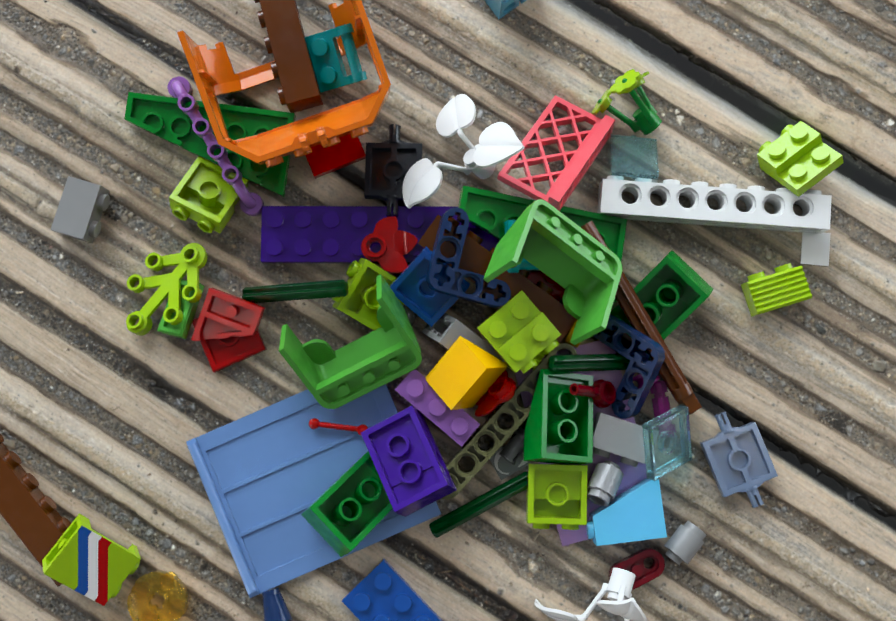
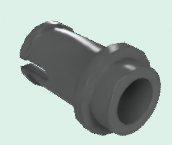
M520 426L517 431L515 430L514 435L502 452L499 453V455L515 465L516 460L524 451L525 430Z

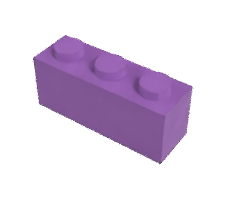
M416 369L409 372L395 389V391L461 447L480 425L463 409L450 410L428 384L426 378Z

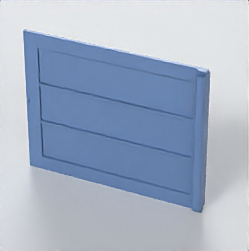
M386 384L336 409H327L321 406L307 389L186 441L249 598L441 515L436 501L406 517L395 513L392 509L351 552L342 557L301 515L368 451L363 437L357 432L321 427L311 429L309 427L310 419L317 418L320 422L351 426L365 424L370 428L398 413Z

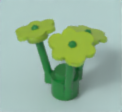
M631 69L623 76L616 78L615 83L598 100L591 114L596 115L598 112L604 113L607 110L626 123L634 133L639 130L644 135L653 132L662 123V120L656 114V109L651 105L641 86L645 83L643 77L648 75L649 72L640 74ZM611 93H617L618 95L629 93L639 107L632 115L635 119L634 121L610 105L612 99L609 98Z

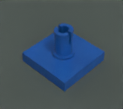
M425 247L390 285V288L402 303L432 327L459 298L430 289L426 282V275L432 251ZM443 264L441 272L434 275V278L438 280L439 286L447 282V278L443 277L444 269L448 266L447 264ZM463 279L461 288L465 292L470 284Z

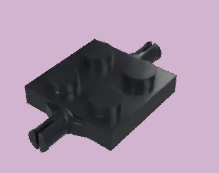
M394 124L389 125V140L381 143H366L365 199L387 201V217L392 216V207L393 216L398 217V201H403L402 186L405 175L417 161L422 159V143L401 141V126L398 124L395 126V135Z

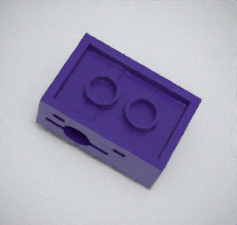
M410 406L361 432L395 513L406 517L457 490L423 414L415 407Z

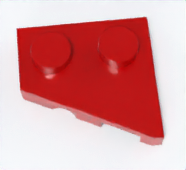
M213 287L209 288L191 340L201 341L237 336H253L257 333L265 307Z

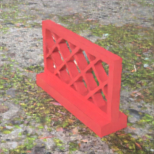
M555 95L521 142L525 149L507 161L499 172L497 179L535 200L542 199L547 201L560 211L611 137L615 119L608 115L601 119ZM557 106L566 111L568 117L554 119L552 112ZM586 121L593 125L591 130L579 132L576 123ZM571 124L574 133L559 135L557 126ZM552 127L555 137L540 139L538 131ZM576 140L578 149L565 152L562 142ZM557 143L560 153L545 155L543 146ZM538 147L540 157L526 159L524 151L529 148ZM562 160L564 169L551 172L548 162ZM543 163L545 174L531 176L528 166ZM523 167L526 177L516 179L508 175L511 169ZM548 180L550 189L545 195L536 190L533 183Z

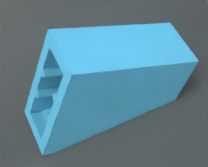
M655 476L647 477L616 496L614 501L610 502L607 507L600 506L589 513L590 521H587L586 525L588 539H593V543L596 546L666 538L667 533L659 478Z

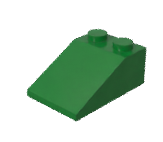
M673 250L634 288L636 295L663 340L695 311L714 290ZM618 304L610 314L631 326Z
M548 369L540 370L524 431V461L573 465L593 463V399L572 395L570 393V386L573 383L593 386L594 376L570 372H554Z
M369 451L301 514L340 557L351 552L393 509Z

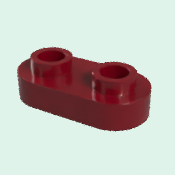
M644 548L613 564L609 570L608 577L610 580L613 568H621L636 575L632 590L659 577L664 571L665 561L663 556L655 549ZM648 557L652 558V566L645 567L644 560Z

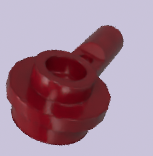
M603 379L595 380L593 386L576 383L570 386V393L572 395L592 398L594 404L599 408L608 407L616 399L614 385L610 381Z

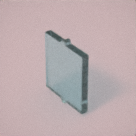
M631 135V137L610 136L611 175L632 177L634 180L637 178L658 180L657 139L641 138L635 135Z

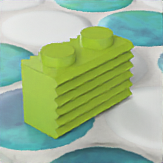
M791 263L774 268L775 274L765 276L764 271L747 276L749 282L741 284L751 317L811 299L812 294L803 267L792 268Z

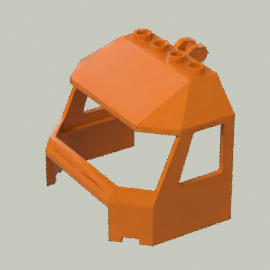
M343 0L344 3L338 7L336 3H332L328 7L335 27L352 23L354 29L352 36L356 49L367 44L381 85L378 86V91L361 99L258 135L233 140L228 136L216 96L244 91L275 80L270 64L272 62L235 74L223 42L215 44L216 49L208 50L206 44L197 45L184 31L177 32L219 145L260 165L266 163L267 168L283 163V157L293 153L295 158L312 153L311 147L322 144L324 148L340 143L339 137L351 134V137L355 138L369 133L368 127L373 126L390 93L391 83L362 0ZM340 36L337 39V43L342 57L346 55Z

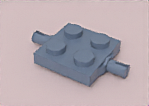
M726 411L714 415L721 432L713 438L700 442V445L721 496L725 498L737 492H746L752 508L763 505L764 502L757 488L765 481L778 475L756 422H750L740 427H732Z

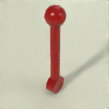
M312 418L309 421L311 429L321 427L353 431L359 435L368 429L365 424L351 426L320 422L317 418Z

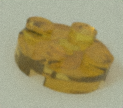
M157 570L143 575L134 583L135 585L128 595L127 607L133 621H179L187 611V589L177 574L171 571ZM154 593H159L160 596L164 597L163 608H159L157 604L152 605L151 600L155 598Z

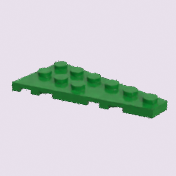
M128 92L124 117L127 122L219 165L218 162L208 155V146L204 140L193 131V122L190 117L178 107V98ZM197 101L200 114L210 123L203 102ZM187 102L185 108L190 107L192 102ZM219 104L228 136L233 140L258 135L296 120L295 113ZM202 125L199 129V132L204 131L206 129V125ZM221 148L214 151L215 156L221 153ZM227 149L228 159L241 172L243 178L284 197L290 155L283 157V163L267 168L266 163L260 165Z
M463 186L461 187L458 208L463 209L467 213L470 224L501 240L505 235L504 222L507 220H517L523 211L536 200ZM565 206L562 207L560 212L579 227L593 221L607 247L618 256L620 261L622 260L627 219Z

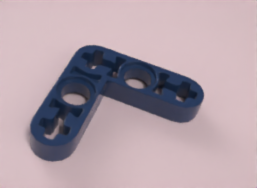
M454 207L447 210L439 222L426 275L428 286L435 292L489 307L505 305L511 297V290L506 282L494 278L487 283L483 280L484 275L458 268L469 226V217L461 208ZM457 215V221L461 222V225L455 227L453 236H444L443 234L450 233L452 223L448 221V218ZM443 242L453 244L455 254L452 258H446L441 254L440 246ZM443 264H452V267L447 266L444 269L443 277L447 278V282L439 286L438 280L434 278V275L441 272ZM471 278L475 282L476 289L473 294H466L462 290L461 283L463 279ZM499 287L498 292L502 293V298H498L496 301H494V295L489 293H483L482 298L479 297L483 288L493 290Z
M610 314L606 328L611 331H601L593 336L630 360L616 391V399L612 403L614 414L621 419H627L638 415L662 367L665 351L659 343ZM624 333H628L632 338V345L629 349L625 348L622 344L621 339ZM652 350L651 356L654 357V360L648 361L649 355L643 351ZM636 372L642 375L644 381L640 389L633 383V375ZM629 399L627 405L630 407V410H625L626 405L623 403V400Z

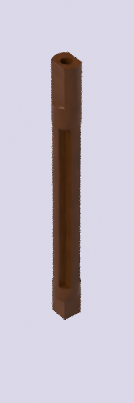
M593 221L581 226L583 230L607 247ZM622 271L615 299L631 326L663 347L665 359L659 373L683 413L691 415L702 406ZM648 350V355L650 356L651 360H654V357L651 356L652 350Z

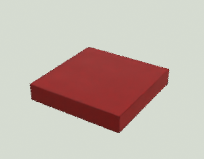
M351 134L339 137L340 143L324 148L322 144L311 147L312 153L307 154L306 158L315 179L365 159L366 154L359 137L352 138Z
M198 318L192 321L194 328L196 327ZM259 330L253 336H237L200 341L214 373L267 350Z

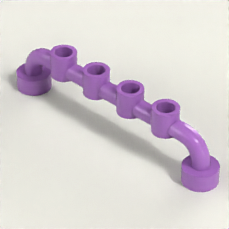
M184 77L172 78L168 83L169 94L173 98H178V107L190 117L193 122V131L208 146V155L218 162L222 169L223 179L234 188L240 198L241 210L248 216L259 215L262 212V206H264L262 198L258 194L248 191L242 181L241 172L228 159L227 149L218 144L211 124L202 117L198 110L199 105L197 101L191 96V84ZM187 102H192L190 107L185 108ZM206 125V129L199 132L200 127ZM221 148V153L215 156L214 151ZM231 172H236L235 178L228 179Z

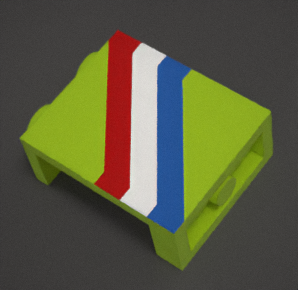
M79 513L44 557L42 565L43 573L48 577L105 606L110 598H114L119 593L122 583L127 576L132 575L137 570L141 557L137 546L132 544L129 549L124 548L91 529L90 520Z

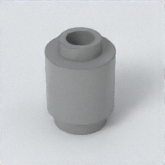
M611 461L596 464L587 486L588 500L603 507H607L610 502L614 501L624 476L619 465Z
M687 520L684 525L680 524L664 545L668 549L665 555L678 565L682 561L688 565L703 546V539L706 537V534Z

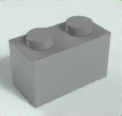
M68 176L51 230L61 235L93 244L94 238H97L101 231L100 219L102 213L107 210L110 203V191L101 185Z
M597 412L593 423V453L609 458L610 453L621 456L620 462L637 467L638 462L647 464L657 431Z

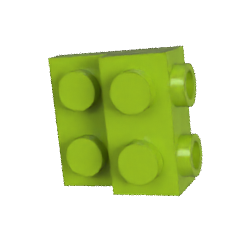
M802 121L798 122L795 126L787 125L782 130L779 138L773 142L767 141L762 144L757 154L760 169L798 197L844 163L843 156L823 143L821 134Z
M198 156L170 195L169 202L172 213L178 219L186 221L190 218L196 221L197 226L206 233H212L213 230L221 233L235 213L234 207L240 198L234 188L223 179L221 167ZM231 172L228 179L235 178L236 174ZM242 177L243 183L248 187V180Z
M360 258L358 262L354 260L346 272V275L349 276L347 280L349 286L348 295L345 297H332V300L335 301L332 307L374 331L381 327L377 320V309L380 304L377 301L376 277L382 274L389 286L397 278L367 259Z
M522 290L477 327V330L514 373H517L519 370L523 374L526 373L537 363L534 357L542 351L547 355L560 344L557 338L561 333L545 314L538 310Z
M528 463L527 523H533L532 528L550 529V524H562V529L579 530V525H587L588 465Z

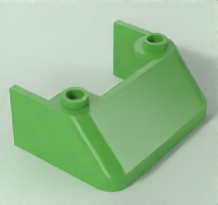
M542 199L534 201L523 211L497 243L483 280L488 283L508 269L518 266L523 258L565 288L563 294L564 308L577 319L570 341L573 345H576L606 329L622 274V264L615 253L550 203Z
M382 274L376 277L377 301L380 304L377 309V320L381 327L334 351L326 341L321 339H313L302 344L287 324L282 326L279 344L280 354L324 408L336 409L415 370L421 364V349L406 311Z

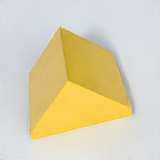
M459 336L426 376V381L450 410L473 408L488 388L504 372L507 364L462 336Z

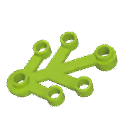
M190 243L184 246L180 253L160 256L155 252L150 253L145 259V265L152 271L158 272L163 267L178 266L172 273L145 278L134 274L128 278L127 287L135 293L159 287L140 311H135L128 315L126 325L130 332L139 336L149 333L153 325L151 315L167 296L168 307L163 312V319L171 325L181 323L183 320V312L181 311V280L186 274L188 284L182 289V297L190 303H196L201 299L202 291L199 288V269L203 268L207 262V252L202 245ZM158 258L157 263L152 265L153 261ZM139 280L138 286L134 287L135 283ZM192 290H195L194 295L192 297H189V293ZM173 312H176V316L173 319H170L171 314Z

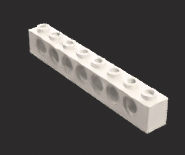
M610 175L607 176V179H602L599 184L597 213L627 220L821 234L830 230L832 195H822L820 190H807L798 197L787 188H777L776 191H765L764 186H748L747 189H737L735 184H720L719 187H710L707 182L701 181L692 182L691 185L680 184L679 180L674 179L663 180V183L652 182L651 178L638 177L635 178V181L624 180L623 176ZM622 192L632 193L635 202L632 204L624 202L621 196ZM650 194L660 195L663 204L661 206L654 205L650 200ZM679 196L689 198L690 208H684L680 205ZM708 198H714L718 202V210H713L708 206ZM736 200H742L746 204V212H741L737 209ZM765 202H770L774 206V214H769L765 210ZM793 204H797L802 208V216L794 213Z

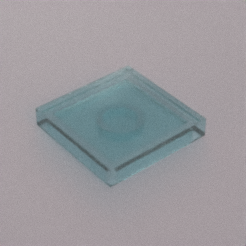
M679 405L642 424L647 479L656 481L692 460L688 406Z

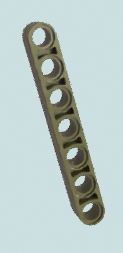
M559 344L540 361L538 366L517 386L512 399L502 403L448 462L446 467L452 480L455 482L457 490L442 499L454 498L529 415L531 404L528 407H520L517 404L518 394L528 391L532 395L533 400L537 384L536 376L541 369L549 370V357L556 355L557 351L562 348L568 350L570 355H577V351L573 346ZM509 413L512 415L513 423L509 428L498 426L497 418L500 414ZM484 434L494 438L493 446L487 450L480 448L477 444L479 437ZM461 457H472L475 461L474 467L468 471L460 469L458 461Z

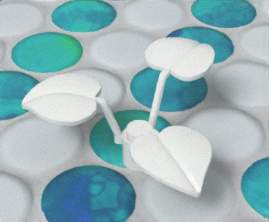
M457 95L440 111L436 120V129L440 135L446 138L458 133L459 137L469 148L463 157L465 167L439 161L432 164L428 158L417 161L408 170L403 181L402 194L406 207L410 209L412 206L429 199L438 191L443 179L442 171L439 168L460 171L466 175L472 172L480 179H487L495 171L496 164L511 158L525 149L524 145L508 124L496 122L481 133L479 144L474 146L465 136L462 129L473 124L476 117V106L467 95Z
M613 568L609 583H603L600 592L581 615H573L565 611L544 607L537 599L534 602V605L555 621H585L596 605L605 611L620 615L624 618V621H647L645 614L631 593L636 575L621 568ZM607 592L609 600H601Z

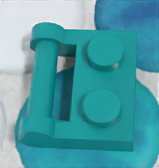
M352 23L305 37L320 92L367 80L366 71H362L352 36L354 32ZM340 36L351 70V75L349 76L346 74L336 39Z

